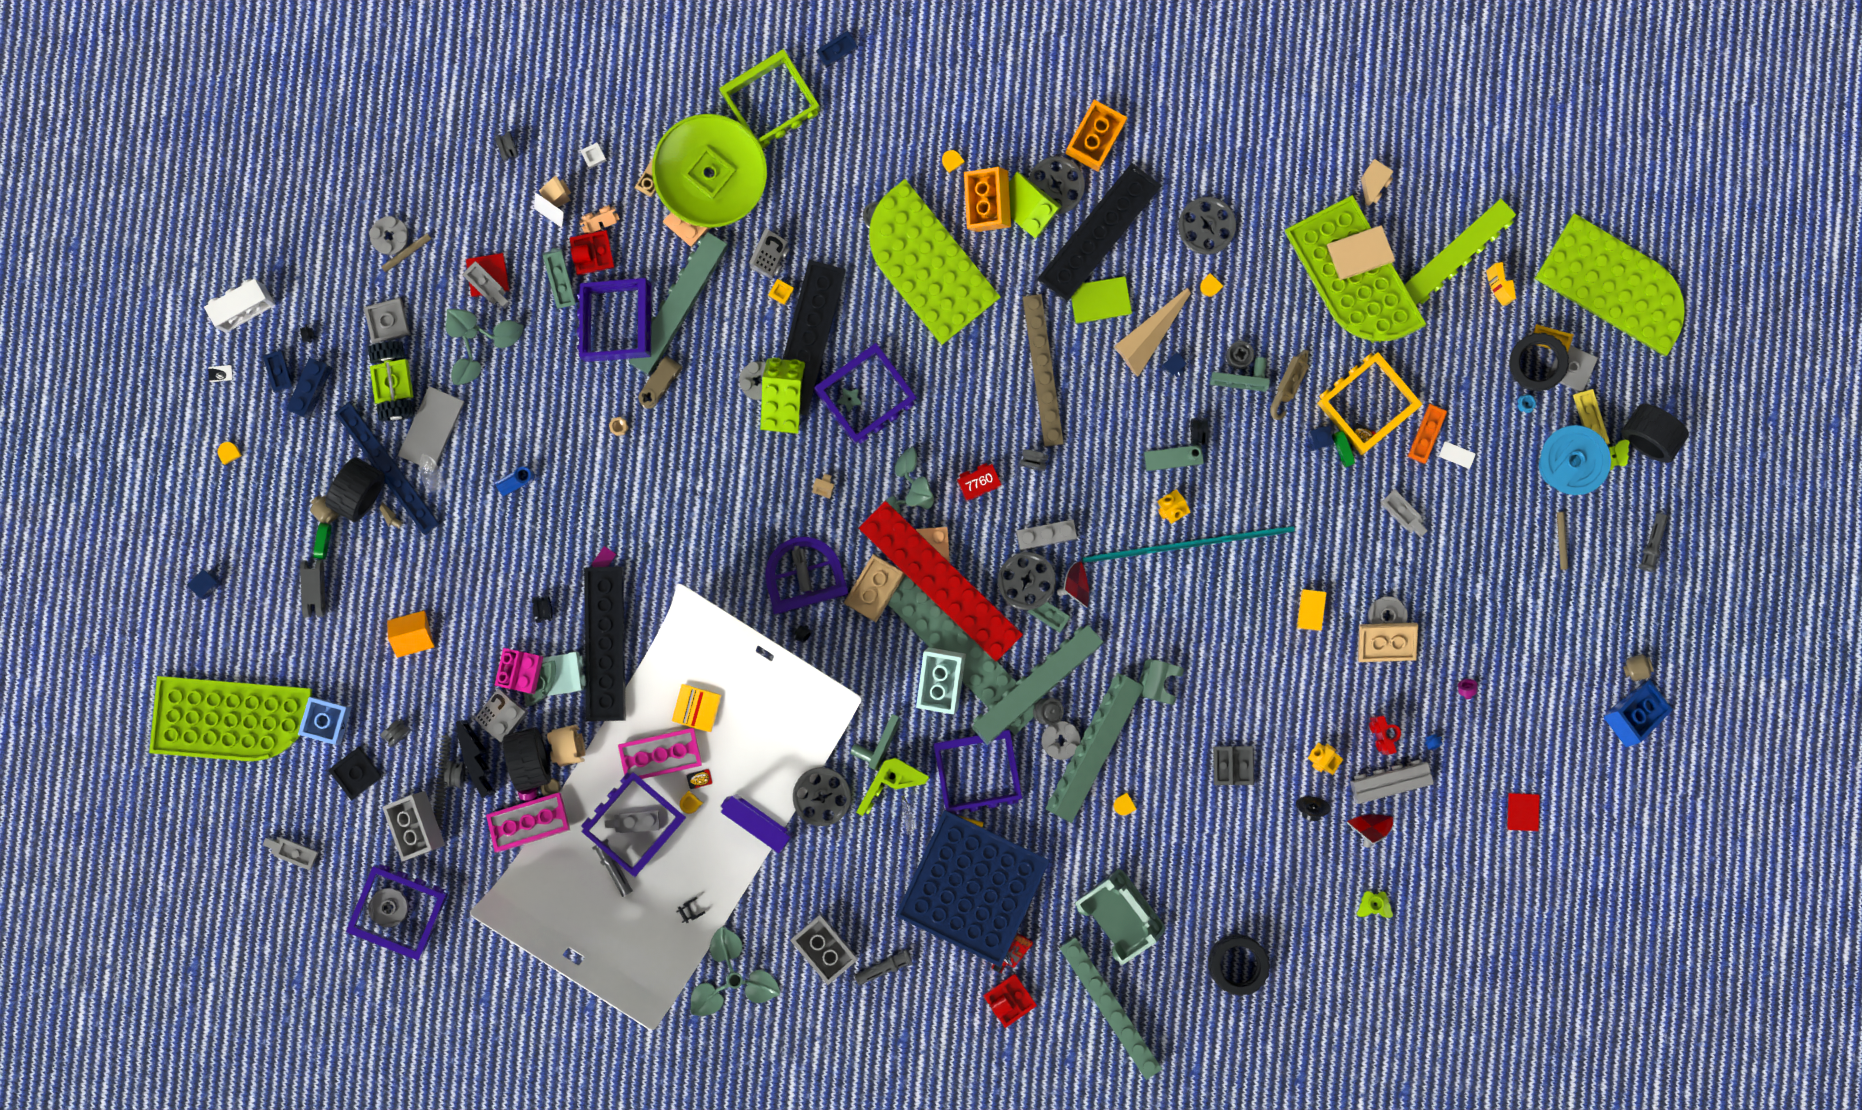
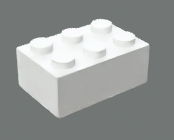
M254 278L253 280H245L242 286L236 289H229L220 298L211 299L204 308L213 325L227 333L276 304L266 286Z

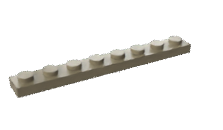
M1042 294L1024 296L1022 299L1044 447L1063 445Z

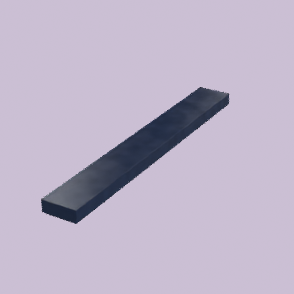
M349 401L334 412L371 464L384 473L385 483L423 535L428 534L440 525L434 514L353 404Z

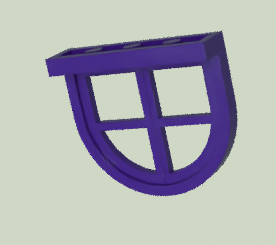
M797 537L787 540L773 551L767 562L765 579L774 615L849 594L837 555L827 544L818 539ZM799 545L800 547L814 548L824 554L828 561L808 566V571L831 565L836 585L813 592L812 590L805 591V594L781 600L776 580L797 574L796 570L775 576L777 564L782 556L792 549L794 551V547Z

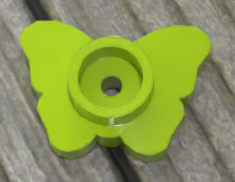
M1621 440L1614 447H1609L1611 456L1610 470L1614 466H1626L1628 464L1629 440Z
M1370 891L1364 892L1361 898L1362 903L1359 904V909L1356 912L1358 917H1366L1371 913H1379L1385 918L1393 917L1390 904L1388 903L1389 899L1385 892H1379L1378 894H1373Z

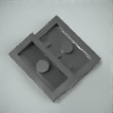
M1254 746L1213 747L1214 785H1255Z

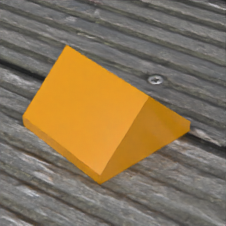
M425 610L387 621L388 640L397 658L435 648Z

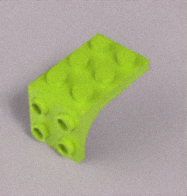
M776 357L767 359L762 376L760 430L799 433L804 362L796 359L782 360Z

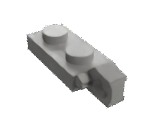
M476 261L462 274L489 302L493 304L498 302L504 309L510 304L503 297L506 293L503 288Z
M1395 489L1380 502L1410 533L1414 531L1419 537H1422L1427 532V529L1421 524L1423 522L1422 516Z
M659 811L621 813L614 815L615 820L605 821V828H615V831L620 833L660 830Z
M268 837L265 838L263 846L272 849L271 853L275 857L307 870H312L319 853L316 850L281 837H277L276 840Z

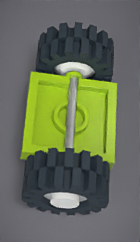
M388 341L368 346L370 363H378L377 365L370 366V373L379 421L389 422L413 417L411 400H405L414 396L409 363L407 359H404L403 342Z

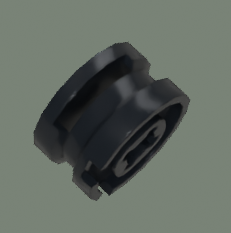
M1191 418V444L1197 445V443H1201L1202 445H1207L1209 433L1208 419L1202 418L1197 420V418Z
M545 595V599L538 596L532 597V603H534L532 607L534 617H537L535 619L536 623H542V620L546 619L552 621L553 611L549 595Z

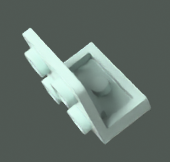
M579 652L543 658L542 663L555 661L556 664L555 680L547 694L548 696L584 691L586 679L585 675H582L581 667L584 664L582 655L580 656Z

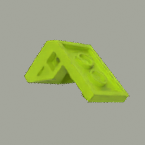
M896 757L885 760L856 813L861 816L864 813L869 814L874 805L871 802L874 795L878 797L884 787L881 785L882 782L896 790L926 784L929 776ZM892 772L896 775L895 779L889 778Z

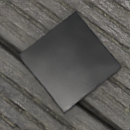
M361 746L357 747L328 770L351 801L383 778V775Z

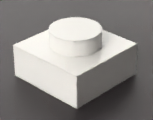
M598 143L580 150L589 169L607 161Z

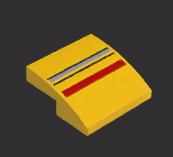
M1503 262L1493 264L1486 270L1487 278L1498 301L1503 306H1507L1516 299L1513 280L1505 281Z
M682 684L672 721L712 732L721 695Z

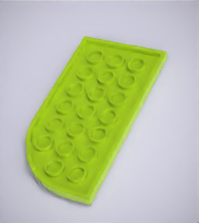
M906 179L901 181L881 199L873 213L869 228V241L873 258L882 273L942 346L1001 297Z
M1353 195L1285 229L1284 232L1327 309L1343 329L1362 339L1391 341L1405 337L1426 326V322L1392 263L1341 281L1339 280L1327 249V244L1372 229Z
M1572 214L1534 279L1661 355L1667 356L1681 332L1685 312L1683 296L1673 276L1656 261L1577 214Z
M157 676L149 753L238 761H260L275 757L290 748L301 736L298 735L308 698L312 697L313 689Z

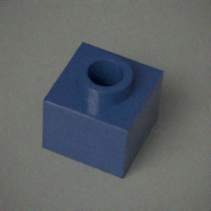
M1177 352L1161 368L1170 378L1173 376L1178 378L1186 371L1184 367L1187 363Z

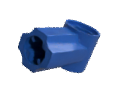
M518 467L511 474L496 481L495 484L501 495L505 497L522 486L531 484L535 479V474L528 467ZM526 470L529 475L528 478L525 481H523L520 476L521 473Z

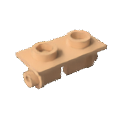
M610 205L600 208V212L596 214L591 212L583 215L579 223L580 225H585L582 227L584 234L600 230L599 222L601 221L604 227L617 223L620 219L617 213L613 214L616 211L615 206L610 207Z

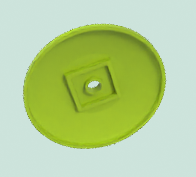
M700 114L679 121L663 135L654 152L652 178L660 200L672 214L695 226L715 228L739 221L756 206L765 188L767 165L759 142L746 127L725 116ZM707 168L712 169L714 176L711 178L706 177L704 170Z

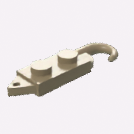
M1304 349L1297 356H1293L1277 388L1278 392L1271 404L1270 413L1273 419L1281 420L1286 415V411L1278 415L1277 409L1281 401L1289 402L1294 398L1309 367L1307 364L1309 350Z

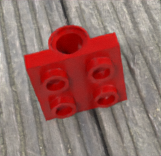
M607 230L569 238L571 255L577 276L615 268Z
M1384 715L1371 717L1369 727L1372 734L1375 733L1377 741H1375L1378 752H1382L1384 755L1396 753L1394 742L1401 736L1400 728L1393 724L1387 725ZM1388 728H1392L1395 731V735L1391 739L1388 738L1386 733Z
M1015 973L983 995L1005 1028L1037 1006Z

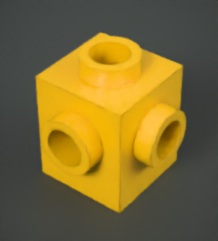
M1177 489L1157 501L1160 507L1158 509L1160 516L1163 519L1166 518L1171 524L1190 513L1185 499Z
M1317 743L1308 757L1313 763V768L1319 772L1324 770L1331 775L1335 773L1343 761L1335 753L1336 749L1329 744L1324 746Z

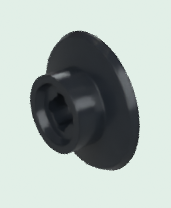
M1304 796L1296 801L1298 810L1309 821H1318L1331 810L1328 802L1318 797Z

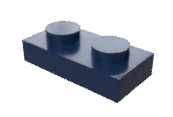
M846 31L817 49L816 53L827 68L858 49V46L850 33Z
M279 350L263 355L273 392L277 393L293 388L283 351Z

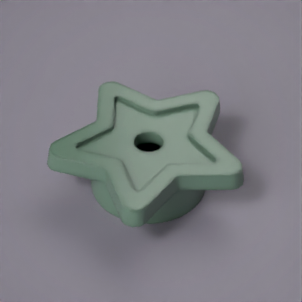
M843 388V396L837 403L845 405L848 412L854 406L862 405V402L857 398L859 390L849 391Z

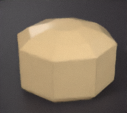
M621 417L613 418L609 424L610 432L616 436L625 435L629 429L627 421Z

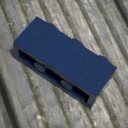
M309 357L286 410L310 420L332 367Z

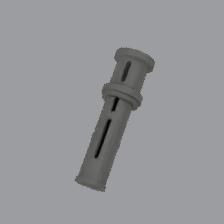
M1656 514L1648 545L1643 549L1642 563L1638 566L1641 570L1647 572L1656 571L1654 567L1657 557H1660L1659 547L1668 520L1667 515Z
M608 839L602 841L606 846L609 847ZM597 845L592 847L598 853L601 859L600 863L605 865L621 896L624 897L633 892L618 863Z
M904 949L902 953L895 956L890 955L886 961L854 974L858 986L891 971L897 972L899 968L908 964L910 966L913 965L908 950Z

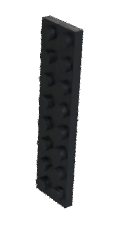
M1131 163L1037 280L1067 303L1162 185Z
M812 260L808 261L782 359H796L805 363L800 403V415L808 416L814 387L816 386L846 269Z
M624 567L584 568L586 722L626 721Z

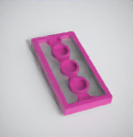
M694 728L618 744L624 775L634 772L641 779L702 766Z
M560 792L486 815L496 853L570 830Z

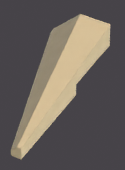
M1188 288L1115 345L1116 351L1137 377L1144 369L1191 294Z

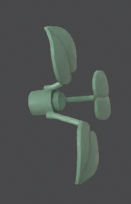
M447 309L446 332L451 337H463L469 356L468 360L461 358L454 364L451 372L453 384L462 385L476 379L481 372L480 363L473 360L468 338H474L477 335V331H480L490 339H494L496 347L507 348L520 338L524 328L523 324L512 320L502 321L495 326L493 330L494 335H491L481 329L479 325H476L477 318L472 312L462 309Z
M912 446L898 458L895 465L896 475L899 477L905 475V478L912 484L906 496V501H897L894 496L886 500L898 513H900V504H907L910 507L918 505L927 510L934 503V496L930 490L927 478L921 476L913 481L909 476V473L915 469L917 464V453Z
M720 927L713 935L710 943V953L717 962L726 960L730 970L726 976V984L718 987L716 990L709 983H702L696 986L691 995L690 1012L692 1015L706 1016L717 1012L724 1002L723 996L718 992L729 986L736 989L742 984H748L745 988V994L754 1003H763L780 995L778 984L769 973L763 970L752 971L748 981L743 980L742 976L734 971L730 959H735L740 955L742 942L735 933L725 927Z

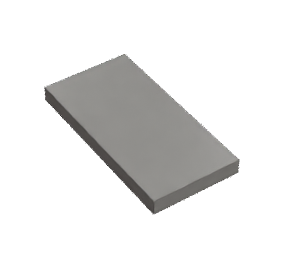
M429 386L398 456L434 471L465 402Z

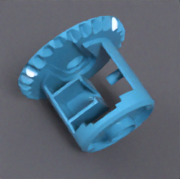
M1579 425L1566 426L1555 431L1544 443L1539 459V471L1543 480L1548 485L1559 490V492L1570 495H1583L1597 489L1607 478L1611 466L1610 451L1604 439L1594 430Z

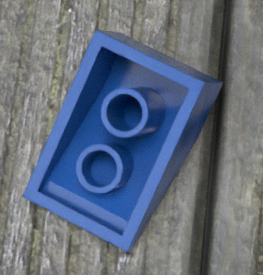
M1649 679L1614 705L1603 718L1625 747H1629L1642 742L1673 709Z

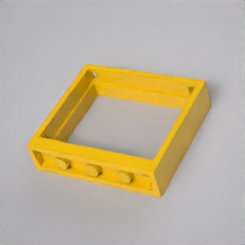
M1379 352L1374 356L1370 353L1362 360L1364 364L1361 367L1357 365L1348 372L1350 374L1349 377L1345 380L1341 377L1333 384L1335 388L1331 392L1328 389L1319 396L1321 400L1317 402L1338 429L1344 432L1346 438L1360 455L1367 452L1423 405ZM1376 362L1411 404L1363 443L1328 401Z

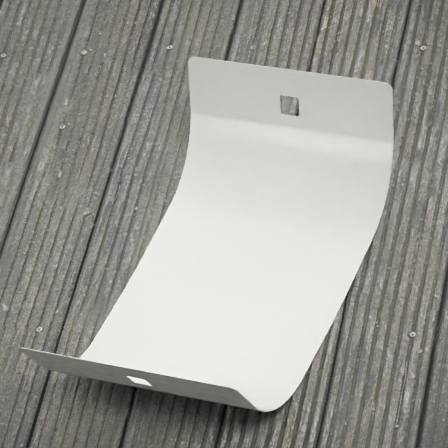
M678 584L669 612L656 638L625 688L626 721H604L585 751V756H582L585 761L576 765L560 790L570 830L525 844L497 883L473 907L470 915L647 1029H656L710 948L713 935L720 927H723L772 849L721 813L723 809L720 807L726 797L738 794L785 828L796 811L793 804V789L797 780L805 772L824 766L862 700L861 697L688 587ZM757 646L773 654V660L770 661L756 652ZM682 684L720 694L721 699L712 732L694 728L702 766L642 779L682 813L686 819L636 877H633L619 865L630 887L633 889V892L622 897L606 866L600 863L601 859L598 853L592 849L596 844L581 832L583 829L581 825L588 817L592 819L595 816L594 810L601 802L605 804L609 800L607 795L614 787L618 789L622 785L620 780L624 777V771L618 744L692 728L672 721ZM709 769L712 784L690 789L686 775ZM816 773L810 776V782L812 784L818 776V774ZM632 781L591 828L590 832L601 841L608 839L610 849L633 867L675 816L636 782ZM801 788L798 790L797 796L803 799L808 791ZM688 790L703 802L699 809L692 814L684 813L680 808V800ZM659 811L660 830L620 833L616 832L615 828H605V821L615 820L614 815ZM697 897L698 899L689 903V907L695 915L705 911V914L693 921L689 919L687 924L686 922L682 923L683 918L680 912L676 913L679 910L678 907L683 908L684 903ZM683 909L685 915L689 918L691 915L688 909ZM570 948L583 956L584 960L580 965H577L564 957L563 953Z

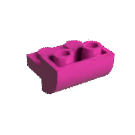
M503 648L495 686L535 694L543 656Z

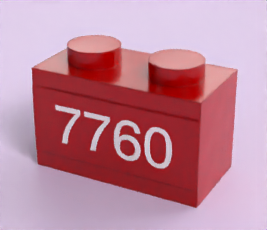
M987 463L977 467V471L973 473L966 471L960 474V478L957 479L966 502L1001 487V482L993 464L989 466Z

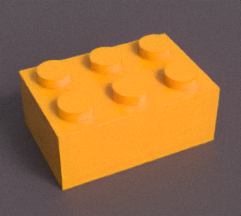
M1094 99L1069 143L1065 154L1099 172L1128 117Z
M1000 167L964 172L967 229L982 232L1011 227L1008 171Z

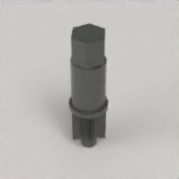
M800 545L795 546L794 551L791 552L801 592L810 591L812 586L804 549H800Z

